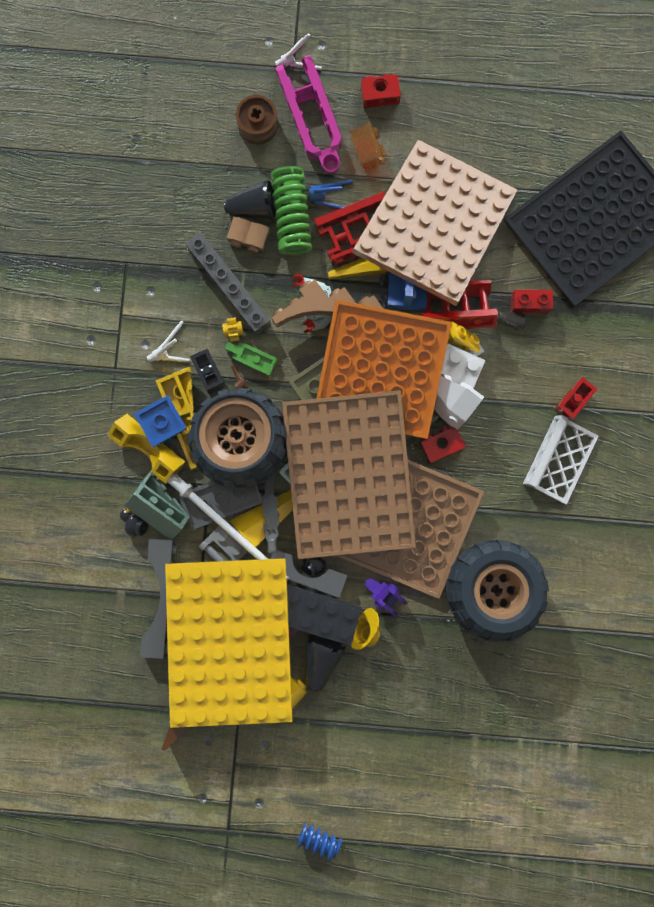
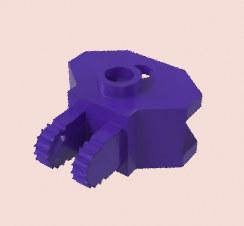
M373 578L366 580L365 587L373 593L371 597L376 601L374 605L382 612L386 609L393 616L397 617L398 614L391 609L399 599L405 605L408 604L398 594L400 590L392 583L388 586L385 582L380 584Z

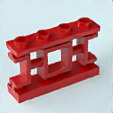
M384 191L314 219V225L319 236L322 237L329 234L334 245L333 249L327 251L331 265H341L347 261L346 259L359 257L352 252L360 238L353 240L347 226L363 220L367 227L370 221L366 212L373 209L377 210L385 196ZM341 223L344 232L334 235L331 226ZM347 239L351 249L341 252L338 242Z

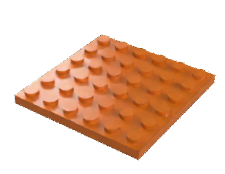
M335 300L316 399L401 390L405 434L428 439L452 322Z

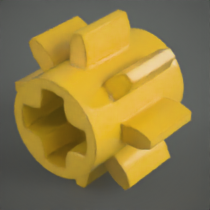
M236 317L228 318L227 323L222 324L224 337H230V342L239 341V336L244 335L242 322H236Z

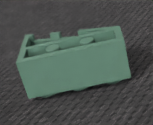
M150 471L124 506L172 540L182 530L190 516L175 498L172 499L165 491L167 488L163 484L160 485L154 478V474Z

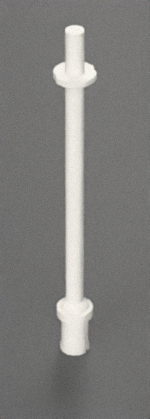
M176 473L170 477L168 484L173 486L182 498L188 497L257 560L268 559L193 492L191 484H187Z

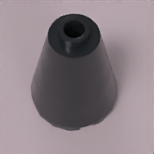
M271 181L260 182L227 197L226 202H224L225 212L234 217L275 218L274 190L272 189Z
M309 635L305 668V685L308 690L313 692L323 690L345 653L346 646L341 647V643Z

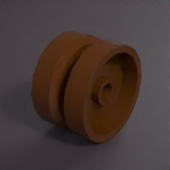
M256 94L241 100L235 115L239 133L243 139L257 145L267 143L273 139L277 133L278 120L276 108L272 101L265 96Z

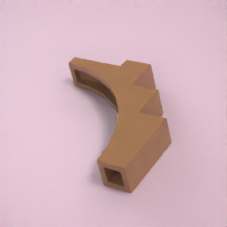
M316 279L312 282L309 280L301 285L299 290L301 298L293 299L289 303L290 306L285 309L280 308L274 312L272 321L276 328L289 321L306 316H333L335 300L355 303L345 287L341 290L339 288L335 289L328 298ZM374 295L370 298L366 296L359 301V304L382 308Z

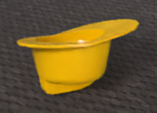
M368 608L359 617L351 644L352 648L360 650L364 647H371L378 642L381 627L379 625L378 613L375 609Z

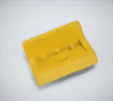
M452 322L448 344L463 351L471 349L476 353L480 352V341L477 335L470 333L463 326Z

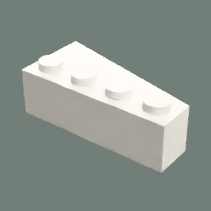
M448 344L441 376L445 377V375L452 377L451 381L460 385L463 382L474 388L485 360Z

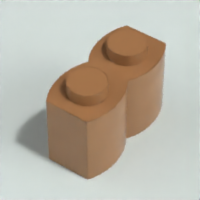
M233 217L227 240L235 248L247 247L248 251L258 254L259 252H264L271 231L269 227Z

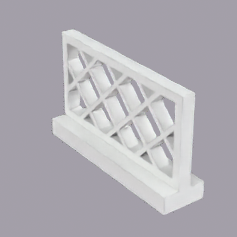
M558 415L554 417L523 484L563 504H567L597 441L598 435L569 421V418ZM567 425L573 428L575 436L566 438L564 431ZM587 435L591 437V440L587 446L583 447L580 436ZM576 438L579 448L571 451L568 440ZM564 442L567 453L558 455L556 448L558 444ZM580 451L582 459L579 463L575 464L572 453ZM568 455L571 465L563 468L560 458ZM556 459L559 470L550 472L548 465L550 461ZM572 468L574 476L571 480L567 481L564 470ZM560 472L563 483L554 485L551 475ZM548 476L551 487L544 489L539 484L542 478ZM564 485L566 490L564 498L558 496L556 488Z

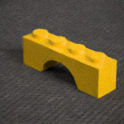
M128 414L115 421L107 434L121 448L132 447L146 454L152 463L151 472L165 484L168 483L172 475L179 473L185 463L182 458L163 443L153 448L140 424Z

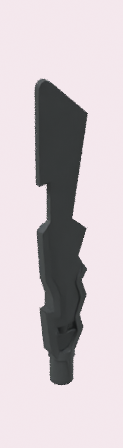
M274 472L268 477V480L263 482L265 483V495L262 497L263 514L266 518L264 530L268 542V553L271 554L276 553V540L279 537L277 529L280 525L278 519L280 513L276 509L279 499L274 496L277 472Z

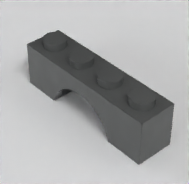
M279 550L272 554L271 559L286 558V575L289 577L287 583L298 586L300 583L306 585V590L317 593V590L325 592L324 596L333 599L335 597L340 598L347 575L328 569L326 573L319 577H305L295 568L293 555Z

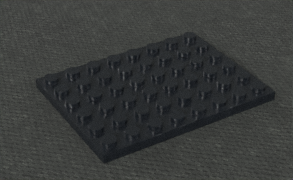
M622 130L503 220L573 308L654 246V169Z

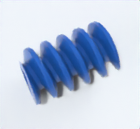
M305 822L298 838V848L305 844V851L307 852L312 847V855L320 851L319 858L326 854L327 862L335 858L342 839L340 838L335 842V835L328 839V832H324L321 836L320 828L314 832V825H310L306 829L307 823Z

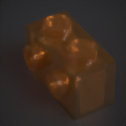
M369 122L349 131L360 164L365 171L386 163L384 156L387 154L383 144H379L378 139L381 137L377 127L373 128Z

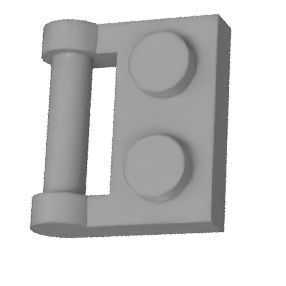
M220 526L199 545V548L210 555L216 562L226 560L210 546L213 541L232 558L231 561H239L248 552Z

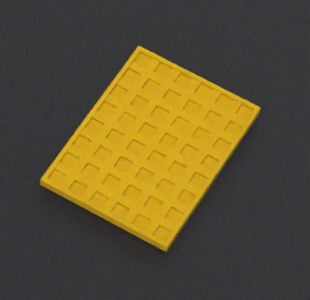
M286 558L165 564L170 728L292 722Z

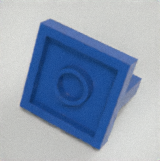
M389 272L387 308L425 311L427 291Z
M168 395L134 413L153 448L165 441H168V443L175 441L174 436L187 430Z

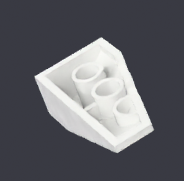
M445 375V377L441 376L434 409L443 420L458 430L480 404L484 396L463 382L460 385L451 381L452 377Z

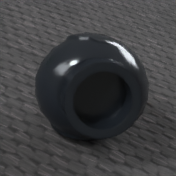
M124 509L120 512V519L126 522L125 532L127 535L132 537L137 535L143 536L147 532L149 525L146 521L129 509Z
M320 557L304 558L301 569L306 575L313 577L315 573L324 571L326 561H323Z

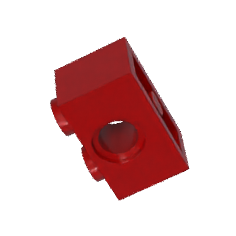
M385 74L382 77L367 76L361 79L363 108L400 104L401 94L398 75ZM383 88L384 91L379 92L376 89Z
M515 289L511 294V314H549L553 309V290Z
M581 377L554 408V411L559 415L569 418V421L574 419L596 392L597 388Z
M449 425L440 429V434L434 436L431 433L428 439L422 438L423 441L420 442V446L428 464L466 448L456 428H451ZM437 440H445L446 448H439Z

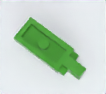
M228 342L225 347L227 352L233 354L232 358L237 362L269 377L278 361L276 357L245 343L239 342L236 346Z

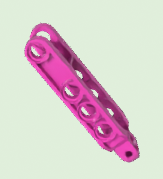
M311 55L301 58L309 85L296 90L293 89L290 78L287 77L284 64L275 67L278 80L307 157L320 162L324 172L334 174L340 167L337 153L342 144V137ZM314 98L331 140L330 148L322 151L312 144L309 129L306 128L303 113L298 104Z

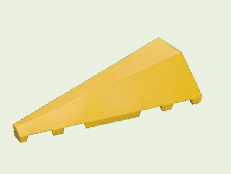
M291 490L276 497L279 499L276 509L280 513L278 516L280 523L293 512ZM262 504L230 521L255 548L266 538L264 530L266 518L263 514Z

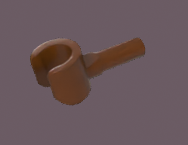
M236 365L231 366L238 380L234 383L237 389H246L247 384L239 374Z

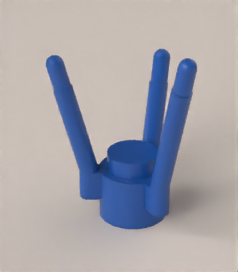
M353 180L310 186V201H315V205L341 209L343 206L324 202L322 199L326 198V192L342 190L341 185L350 184Z

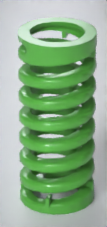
M295 166L275 169L271 173V179L274 181L272 189L274 190L275 218L278 220L276 228L278 229L279 253L282 255L308 253L312 250L311 243H306L311 240V235L305 233L310 230V225L305 223L309 220V215L305 214L308 211V206L303 204L307 201V196L302 194L306 191V186L301 184L305 181L304 170ZM290 172L289 175L278 176L281 173Z

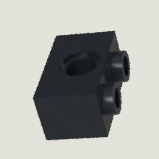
M208 348L190 356L208 394L226 387Z

